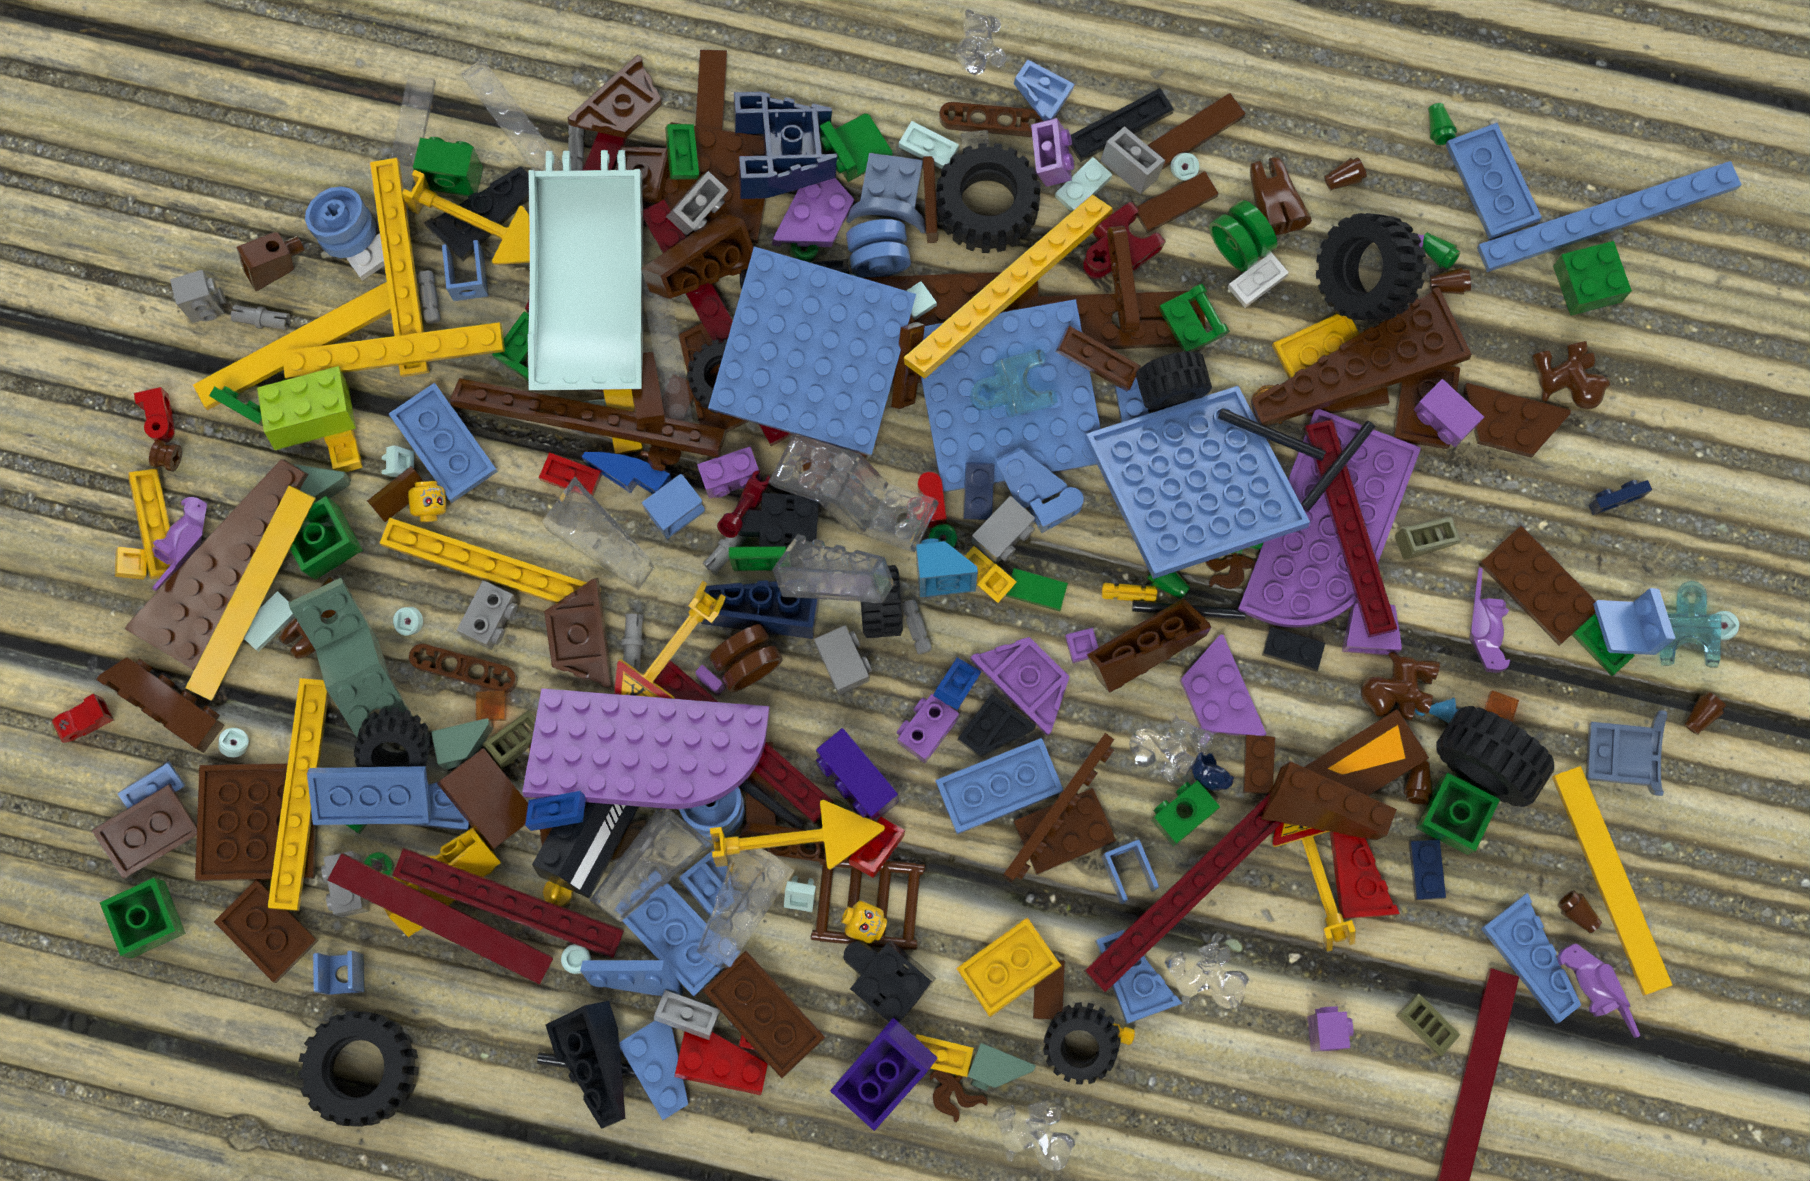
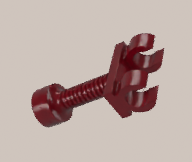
M760 470L753 472L751 478L747 481L737 507L732 513L724 514L717 523V528L722 535L728 538H734L738 535L743 526L741 519L748 509H756L759 506L762 493L770 482L769 475L764 482H760L756 479Z

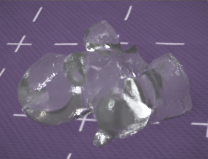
M967 9L963 22L966 37L962 38L956 46V57L959 63L972 75L982 74L985 71L987 59L995 67L1003 66L1006 62V54L1003 49L994 46L991 33L1000 30V20L994 15H982Z
M1174 713L1169 715L1171 725L1165 736L1158 734L1152 729L1144 728L1133 733L1129 742L1130 750L1139 767H1148L1158 760L1164 761L1165 764L1161 773L1163 778L1169 782H1172L1179 772L1187 776L1191 767L1196 762V758L1186 753L1188 746L1190 745L1196 754L1203 752L1206 755L1215 735L1209 730L1195 727L1191 723L1179 719Z
M1217 940L1199 947L1198 951L1201 960L1188 970L1186 968V956L1183 951L1166 957L1165 965L1176 979V986L1182 994L1184 1006H1188L1191 998L1204 989L1211 993L1214 1002L1219 1007L1225 1009L1236 1008L1244 1001L1249 977L1242 971H1224L1221 968L1223 964L1231 959V952L1228 946L1220 948Z
M1048 1100L1027 1105L1029 1118L1017 1125L1015 1124L1017 1112L1014 1105H1007L995 1110L993 1118L1002 1132V1141L1007 1149V1161L1011 1162L1016 1153L1032 1147L1042 1167L1057 1171L1067 1165L1071 1150L1075 1146V1140L1069 1134L1052 1132L1050 1130V1126L1061 1119L1060 1106L1049 1107Z

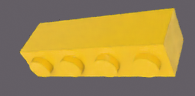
M473 828L443 845L438 855L428 856L481 877L490 874L501 863L496 854L490 850ZM393 877L447 905L455 900ZM384 908L388 917L408 938L423 928Z

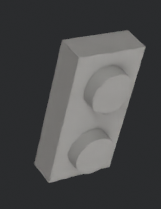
M665 990L655 1012L654 1020L709 1040L720 1010Z

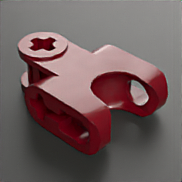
M1129 202L1102 221L1093 230L1092 234L1097 238L1098 242L1087 250L1083 270L1086 275L1093 279H1101L1112 271L1107 241L1109 227L1124 226L1126 228L1133 272L1158 254L1166 240L1159 233H1154L1147 238H1138L1131 234L1129 225L1135 221L1139 209L1133 202Z

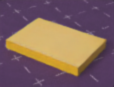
M1336 314L1274 342L1272 347L1290 379L1299 370H1305L1315 364L1319 358L1324 355L1328 356L1338 350L1340 345L1360 333L1352 319Z
M1026 918L956 969L991 1018L1062 967V965L1031 921Z

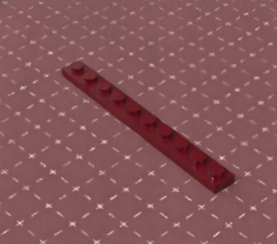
M665 200L643 210V219L662 253L686 238L683 232L666 217L671 210ZM706 283L700 285L696 290L685 293L712 340L718 339L719 343H723L724 339L728 340L733 321L713 285ZM758 424L770 446L793 435L792 433Z
M1270 793L1084 970L1103 993L1113 986L1282 823L1261 820Z

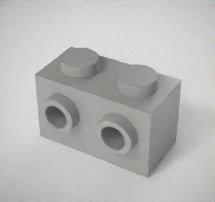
M1125 126L1106 142L1100 160L1139 194L1143 193L1158 180L1165 162L1161 156Z
M708 171L700 177L666 217L685 235L693 230L696 232L707 223L705 216L710 211L715 213L725 201L722 197L727 193L728 189Z
M203 270L170 279L176 305L193 323L212 321L218 315L225 314L222 305L226 303L221 287L217 288L213 277L209 278Z
M1009 496L972 535L971 543L993 563L997 564L1001 559L1007 561L1016 550L1014 548L1015 544L1020 539L1026 541L1034 532L1035 517Z
M482 581L456 631L462 637L492 650L495 644L498 645L501 642L505 633L503 628L507 620H511L514 617L518 608L516 604L518 600L513 594L486 581Z
M846 625L814 639L817 650L838 695L870 681L868 673L872 672L866 656L862 658L859 656L856 648L860 646V643L854 631L848 632Z
M354 851L344 853L362 862L360 854ZM341 853L324 857L325 865L321 866V872L324 882H328L330 894H326L329 911H333L334 915L341 918L369 912L368 900L327 880Z

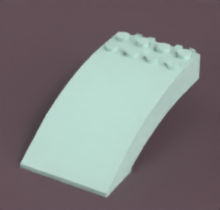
M601 150V170L571 171L570 151H563V171H554L553 151H546V171L529 170V390L642 389L644 276L641 270L643 267L642 173L640 169L626 170L625 150H618V170H609L610 157L608 150Z

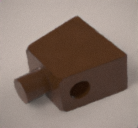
M278 232L236 247L242 269L255 291H259L294 270L292 257L305 251L298 236L284 242Z

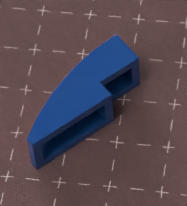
M584 452L582 455V459L587 466L601 471L604 477L629 493H632L638 485L649 493L654 494L672 480L670 474L666 471L654 470L649 463L637 458L605 452Z

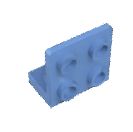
M1649 588L1634 602L1597 600L1593 603L1609 653L1656 655L1676 639L1660 589Z

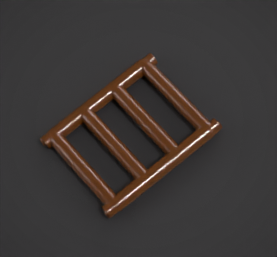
M848 858L846 862L838 864L836 867L851 869L847 907L852 908L860 900L862 871L849 865ZM886 860L879 870L876 907L883 910L884 918L887 919L891 873L909 874L903 937L885 936V928L880 940H874L869 945L871 947L883 948L886 943L893 941L902 950H917V940H914L920 875H923L925 865ZM820 862L822 874L816 930H812L810 938L820 942L850 944L857 940L848 937L845 932L827 931L834 868L829 870L827 863Z

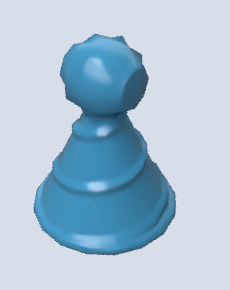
M1453 697L1452 699L1431 705L1429 713L1449 723L1459 709H1456V700ZM1415 708V713H1416L1418 716H1424V715H1425L1424 713L1418 712L1417 709Z

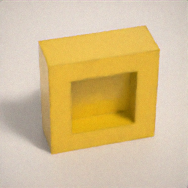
M118 547L115 555V577L144 580L147 563L144 549Z

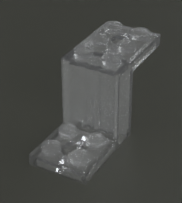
M798 434L792 435L769 480V483L775 488L819 502L846 530L911 552H915L916 544H919L939 504L935 498L889 484L861 454ZM811 462V466L807 471L800 472L801 467L805 463ZM906 512V519L903 522L896 523L897 517L901 513Z

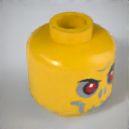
M437 481L416 482L415 487L408 491L410 514L420 517V522L437 521V516L443 515L446 512L445 489L438 486Z
M858 901L852 908L848 906L845 909L841 923L845 924V933L848 937L870 944L874 940H880L886 928L887 919L884 918V912L880 908L864 901Z

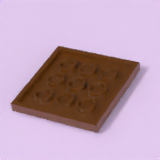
M694 126L699 177L698 179H670V171L668 170L662 200H665L669 209L672 210L700 177L709 171L728 191L722 197L725 201L715 213L710 211L705 216L706 224L723 213L744 219L751 242L758 244L767 198L740 199L739 156H765L763 136Z
M288 763L199 765L195 881L272 880ZM313 820L311 822L304 879H315L316 825H313Z

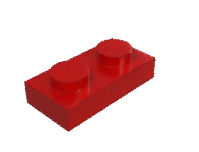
M549 452L538 478L540 481L592 499L602 473L599 470Z
M881 816L877 823L884 825L885 830L849 858V865L872 878L876 876L905 836L904 829Z

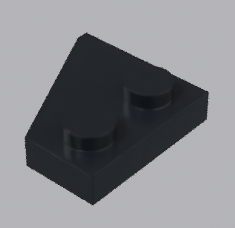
M991 693L957 741L979 757H982L1032 732L1036 725Z

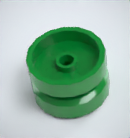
M1246 200L1237 202L1229 208L1228 215L1222 214L1209 225L1210 235L1220 253L1233 267L1242 272L1249 270L1257 264L1258 256L1266 257L1278 245L1277 237L1266 217L1258 208Z

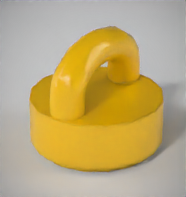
M548 881L543 888V896L548 902L565 906L572 899L573 891Z

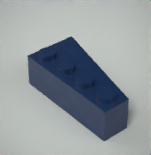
M821 575L805 579L794 577L785 578L784 581L768 582V580H762L752 584L731 583L706 586L704 592L715 600L721 594L726 598L715 620L711 623L704 619L701 624L741 630L754 625H762L766 633L813 639L822 588Z

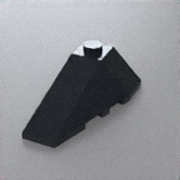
M604 1001L582 1006L545 1024L556 1057L559 1061L564 1060L570 1070L569 1078L572 1083L577 1082L584 1093L583 1100L600 1128H606L626 1119L619 1033L610 1002Z

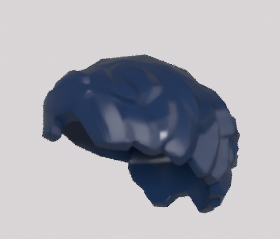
M1203 752L1199 753L1192 762L1193 766L1191 767L1195 780H1198L1204 788L1213 791L1226 790L1233 785L1234 777L1224 768L1216 765L1217 762L1213 754L1204 755Z

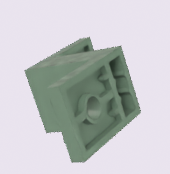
M342 578L288 602L290 610L316 650L328 693L356 737L365 718L369 719V714L373 710L387 708L388 711H392L393 707L399 708L400 712H404L405 709L409 710L389 676L378 638ZM326 610L336 611L335 615L330 618L321 617V614Z

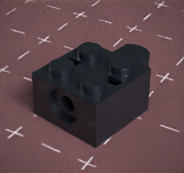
M763 493L761 510L748 509L741 519L743 526L738 536L759 537V547H786L788 558L814 559L817 541L819 497Z
M858 940L850 943L844 950L843 958L845 963L861 975L850 990L888 1022L894 1018L897 1022L901 1023L936 980L935 976L893 941L886 943L879 953L869 944Z

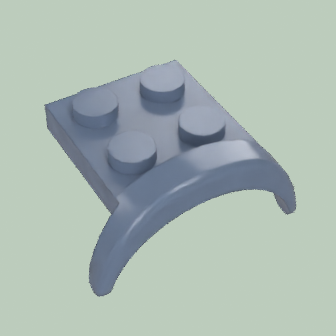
M869 153L861 200L850 208L846 222L851 223L852 220L866 215H884L909 222L918 228L921 233H926V222L921 214L915 210L923 160Z
M1658 711L1652 721L1651 728L1590 722L1588 729L1586 779L1647 786L1652 795L1663 796L1661 750L1667 712Z

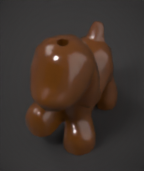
M1587 341L1568 345V359L1554 368H1551L1552 355L1550 350L1532 355L1533 364L1539 373V384L1543 390L1542 401L1547 402L1553 393L1568 388L1573 402L1582 409H1593L1601 404L1605 391L1610 386V381L1604 375L1588 374L1585 371L1595 364L1594 352L1586 354L1588 352Z
M1390 652L1388 655L1393 661L1392 678L1387 679L1376 676L1367 679L1361 688L1362 700L1373 710L1376 716L1387 715L1396 702L1399 703L1398 711L1405 720H1412L1415 708L1418 712L1428 714L1432 705L1433 695L1419 690L1418 679L1425 684L1431 685L1432 680H1436L1440 663L1429 660L1418 661L1412 657L1399 656L1395 652Z

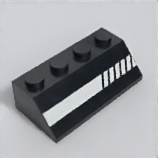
M585 802L583 822L552 827L532 863L538 876L590 899L640 806Z

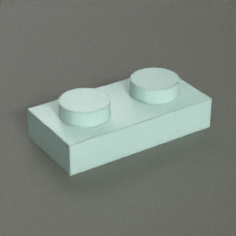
M911 121L899 141V148L921 159L926 156H933L935 166L941 169L945 164L950 165V158L959 150L958 144Z
M1092 157L1072 176V181L1066 182L1055 193V198L1072 212L1092 194L1095 195L1112 179V173Z

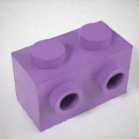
M1057 118L1032 124L1035 166L1039 178L1046 187L1072 181L1071 170H1074V161L1068 146L1072 145L1069 130H1065Z
M1443 379L1414 409L1421 422L1431 425L1438 432L1437 434L1443 442L1454 447L1484 418L1482 414Z
M751 447L697 464L709 499L726 496L731 491L739 488L744 489L753 472L759 470ZM760 473L756 478L758 481H762Z
M933 694L928 699L923 697L913 710L917 714L911 722L905 720L896 733L899 735L898 744L923 763L928 761L959 719L957 711L934 697Z
M1338 1006L1321 1007L1320 1009H1315V1014L1307 1016L1311 1052L1350 1048L1349 1036H1353V1022L1351 1018H1347V1011L1338 1012Z

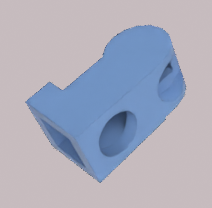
M1069 487L1065 488L1059 497L1045 504L1041 502L1040 498L1030 502L1028 511L1035 517V523L1040 532L1043 533L1077 515L1082 508L1084 497L1080 490Z

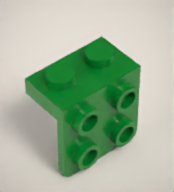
M862 114L836 129L833 128L830 121L820 125L821 146L825 152L829 151L830 154H837L836 171L839 174L842 173L847 182L866 173L869 153L893 156L891 148L869 114Z

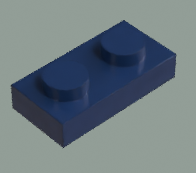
M965 463L964 519L987 520L992 515L994 463Z
M1632 480L1621 485V490L1612 492L1611 489H1607L1595 495L1596 499L1588 505L1592 515L1644 498L1652 491L1649 481L1646 480L1638 483L1637 480Z
M1440 840L1409 842L1415 901L1446 898Z

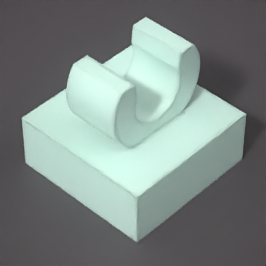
M395 445L386 447V454L382 456V460L386 461V469L382 470V474L398 477L410 466L414 469V451Z
M794 876L792 882L787 881L784 908L812 912L816 890L812 878H809L808 884L797 883L798 876Z

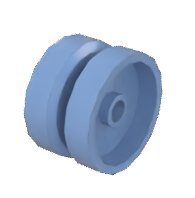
M342 186L329 188L319 193L306 209L305 222L308 229L317 239L322 249L330 256L337 258L353 257L363 252L372 243L376 235L377 224L373 215L365 206L359 194L351 188Z
M893 219L867 221L852 227L846 233L848 251L852 253L850 256L852 274L857 277H888L906 270L911 265L909 248L904 245L907 242L905 225L901 221Z
M739 787L728 795L714 801V806L708 807L709 804L693 808L679 809L689 830L696 836L707 840H712L710 828L722 827L725 838L733 834L742 824L745 815V801Z

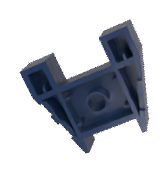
M734 92L733 116L735 133L763 134L765 156H739L740 199L770 198L835 178L837 154L821 153L819 134L820 125L828 121L831 123L832 108L813 103L811 107L795 103V99L787 97L784 100L775 99L765 92Z

